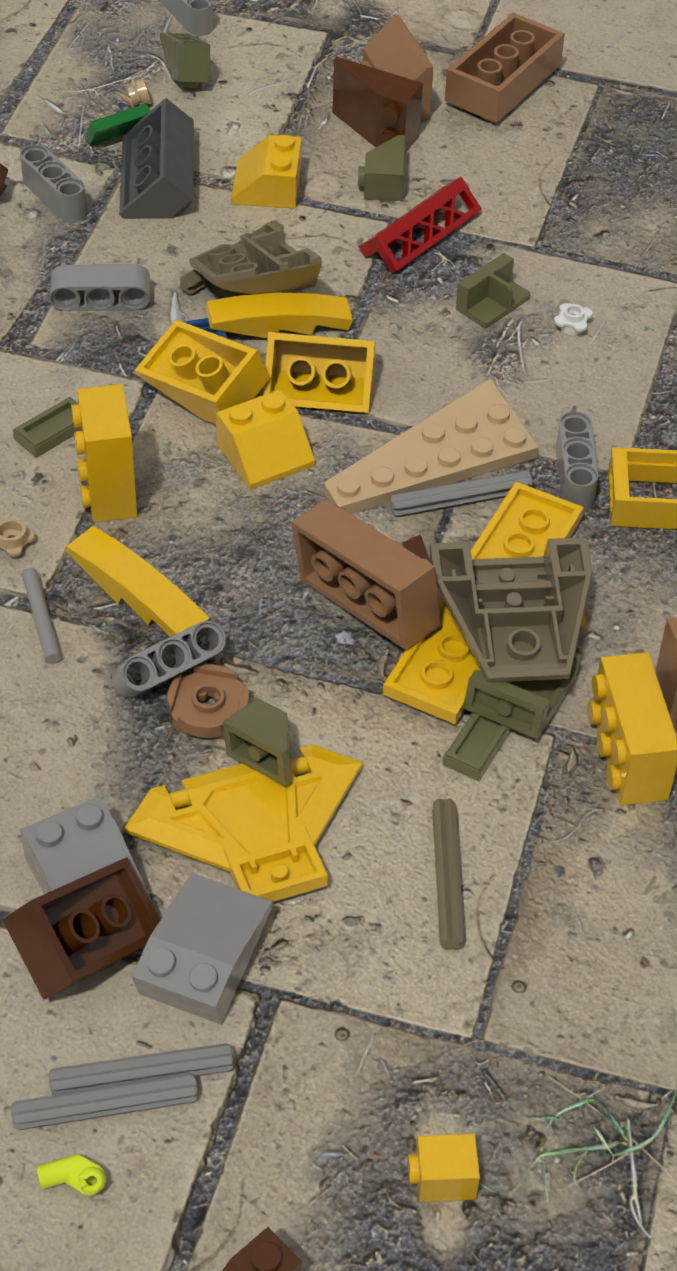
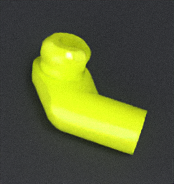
M74 1154L35 1166L41 1190L65 1183L82 1194L92 1196L100 1193L106 1184L104 1170L80 1154Z

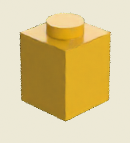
M475 1133L417 1136L416 1153L407 1156V1171L409 1184H417L419 1202L476 1200L480 1175Z

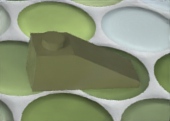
M160 32V41L171 77L180 82V86L188 88H198L199 82L208 83L210 44L191 34Z

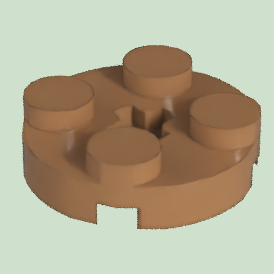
M204 664L193 667V673L187 674L183 678L181 673L172 681L168 689V712L172 718V725L177 731L192 736L225 739L223 721L249 704V690L246 684L244 686L238 680V674L233 670L220 665ZM207 696L214 697L215 704L204 705L198 701H205Z

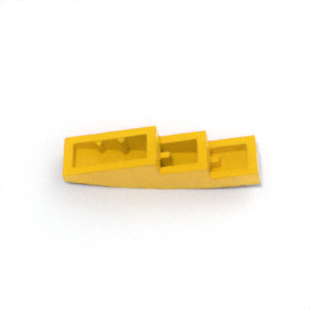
M277 292L248 294L209 300L205 305L210 329L268 339V332L279 333L280 330L312 335L316 325L349 330L353 322L347 298L314 293Z
M94 525L64 549L117 604L124 600L147 625L155 621L169 637L200 622L208 621L210 618L156 568Z

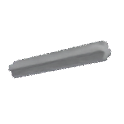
M523 470L397 493L390 496V508L394 516H402L505 497L515 482L533 488V479L529 471Z
M223 1043L53 1068L49 1072L50 1089L52 1095H59L185 1074L197 1076L230 1071L234 1065L233 1053L230 1044Z
M185 1074L15 1101L11 1105L12 1122L15 1129L21 1130L189 1103L197 1100L198 1088L195 1076L193 1074Z

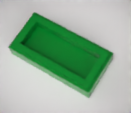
M144 103L91 121L85 134L88 145L92 146L123 135L149 113L150 109Z

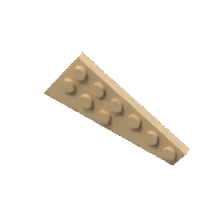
M490 378L325 481L323 493L327 500L340 508L347 509L352 514L389 503L390 496L393 494L452 484L538 457L539 447Z

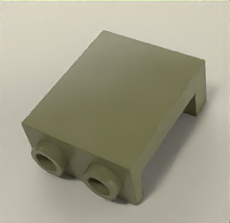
M575 651L569 679L487 682L484 674L481 671L475 670L468 681L463 709L538 739L574 685L581 655Z

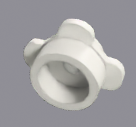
M563 303L559 307L560 314L554 318V323L567 335H579L587 329V320L592 318L593 312L591 309L583 308L578 304Z

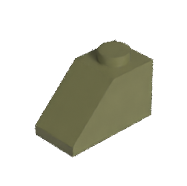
M398 135L366 153L365 167L359 166L358 186H364V200L402 201L405 135Z
M257 698L223 721L226 754L285 787L291 783V746L287 713Z

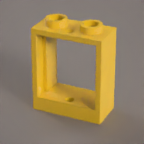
M612 447L608 467L610 526L677 529V499L630 497L629 481L677 483V450Z

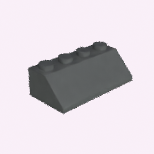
M167 98L163 99L123 134L119 215L124 219L172 218L180 210L187 209L192 203L194 120Z

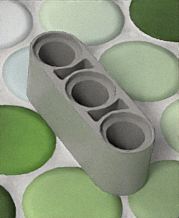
M159 0L191 34L203 36L213 31V0Z
M32 144L24 147L20 151L23 183L61 220L66 222L82 220L86 216L85 186L82 180L45 146Z
M61 265L54 268L51 273L49 300L55 308L62 311L140 310L149 303L150 274L141 265Z
M570 411L560 417L556 442L561 499L583 506V512H585L594 505L598 481L593 425L591 418L587 414L579 411Z
M203 621L129 657L112 674L114 689L124 697H136L177 677L181 673L183 674L193 669V667L205 663L223 650L226 642L224 630L213 621ZM197 634L207 637L210 643L209 651L203 650L197 645ZM163 650L169 651L175 656V668H170L164 664L161 657ZM127 668H135L140 672L142 677V684L140 686L134 685L128 680Z

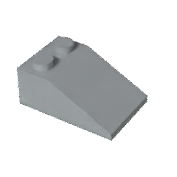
M100 796L20 829L25 860L44 894L127 857L152 903L120 829Z
M191 873L150 935L133 972L132 979L139 994L222 1025L271 912L273 901Z

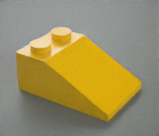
M175 320L134 370L137 376L199 418L215 425L216 412L254 399L270 379L258 350L179 320Z

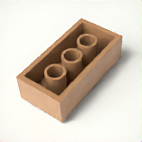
M510 14L447 69L444 101L481 116L488 121L498 123L561 65L565 33L518 14Z
M327 499L292 521L301 581L406 651L441 626L436 583L437 574L435 566L427 559L420 558L407 550L401 543L391 540L377 531L374 526L364 523L351 515L347 509L340 508Z

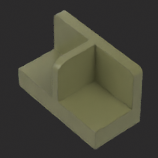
M503 253L459 282L456 310L481 327L488 328L530 299V292L512 281L514 259Z

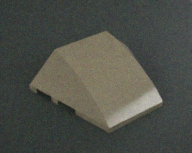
M272 222L264 224V232L253 237L250 236V233L241 235V242L234 246L221 244L189 259L190 266L213 285L225 290L247 294L288 293L315 287L322 260L318 254L309 248L296 251L286 244L283 230Z

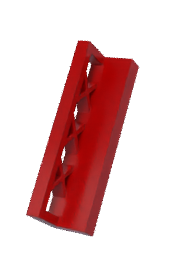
M462 176L443 186L358 247L365 258L378 251L393 274L477 214L482 208ZM460 194L469 209L466 213L454 209L455 196ZM434 211L446 215L445 228L433 224ZM413 226L425 230L424 243L412 240ZM391 242L403 245L402 259L397 261L388 247V244Z

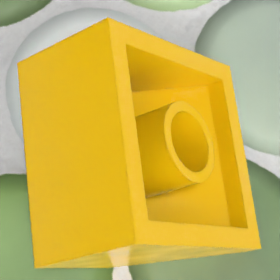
M269 135L241 156L237 161L231 204L296 209L301 175L302 137Z
M281 389L216 412L217 445L250 490L315 466V459L299 412Z

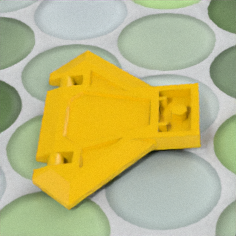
M311 744L300 747L299 753L301 757L291 760V783L286 787L243 763L181 780L183 790L168 793L165 785L154 787L149 790L124 827V832L228 871L237 889L273 902L328 886V874L315 845L359 773L363 762ZM188 805H189V807L182 808V809H179V810H175V809H177V808H181V807H185V806H188Z

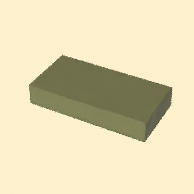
M68 397L14 428V440L35 458L73 437L75 431H81V427L74 428L71 410V405H77L78 403L71 397Z
M472 713L443 756V765L480 781L513 729Z

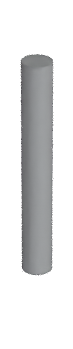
M27 568L22 572V577L45 661L48 664H56L61 660V655L38 573L35 568Z

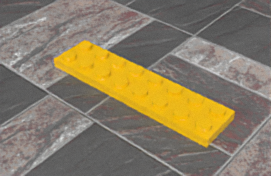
M515 482L471 549L472 559L543 557L548 539L571 537L583 517L584 507ZM441 596L439 598L441 626L407 651L405 650L383 684V695L456 725L465 710L463 707L469 678L475 670L481 671Z

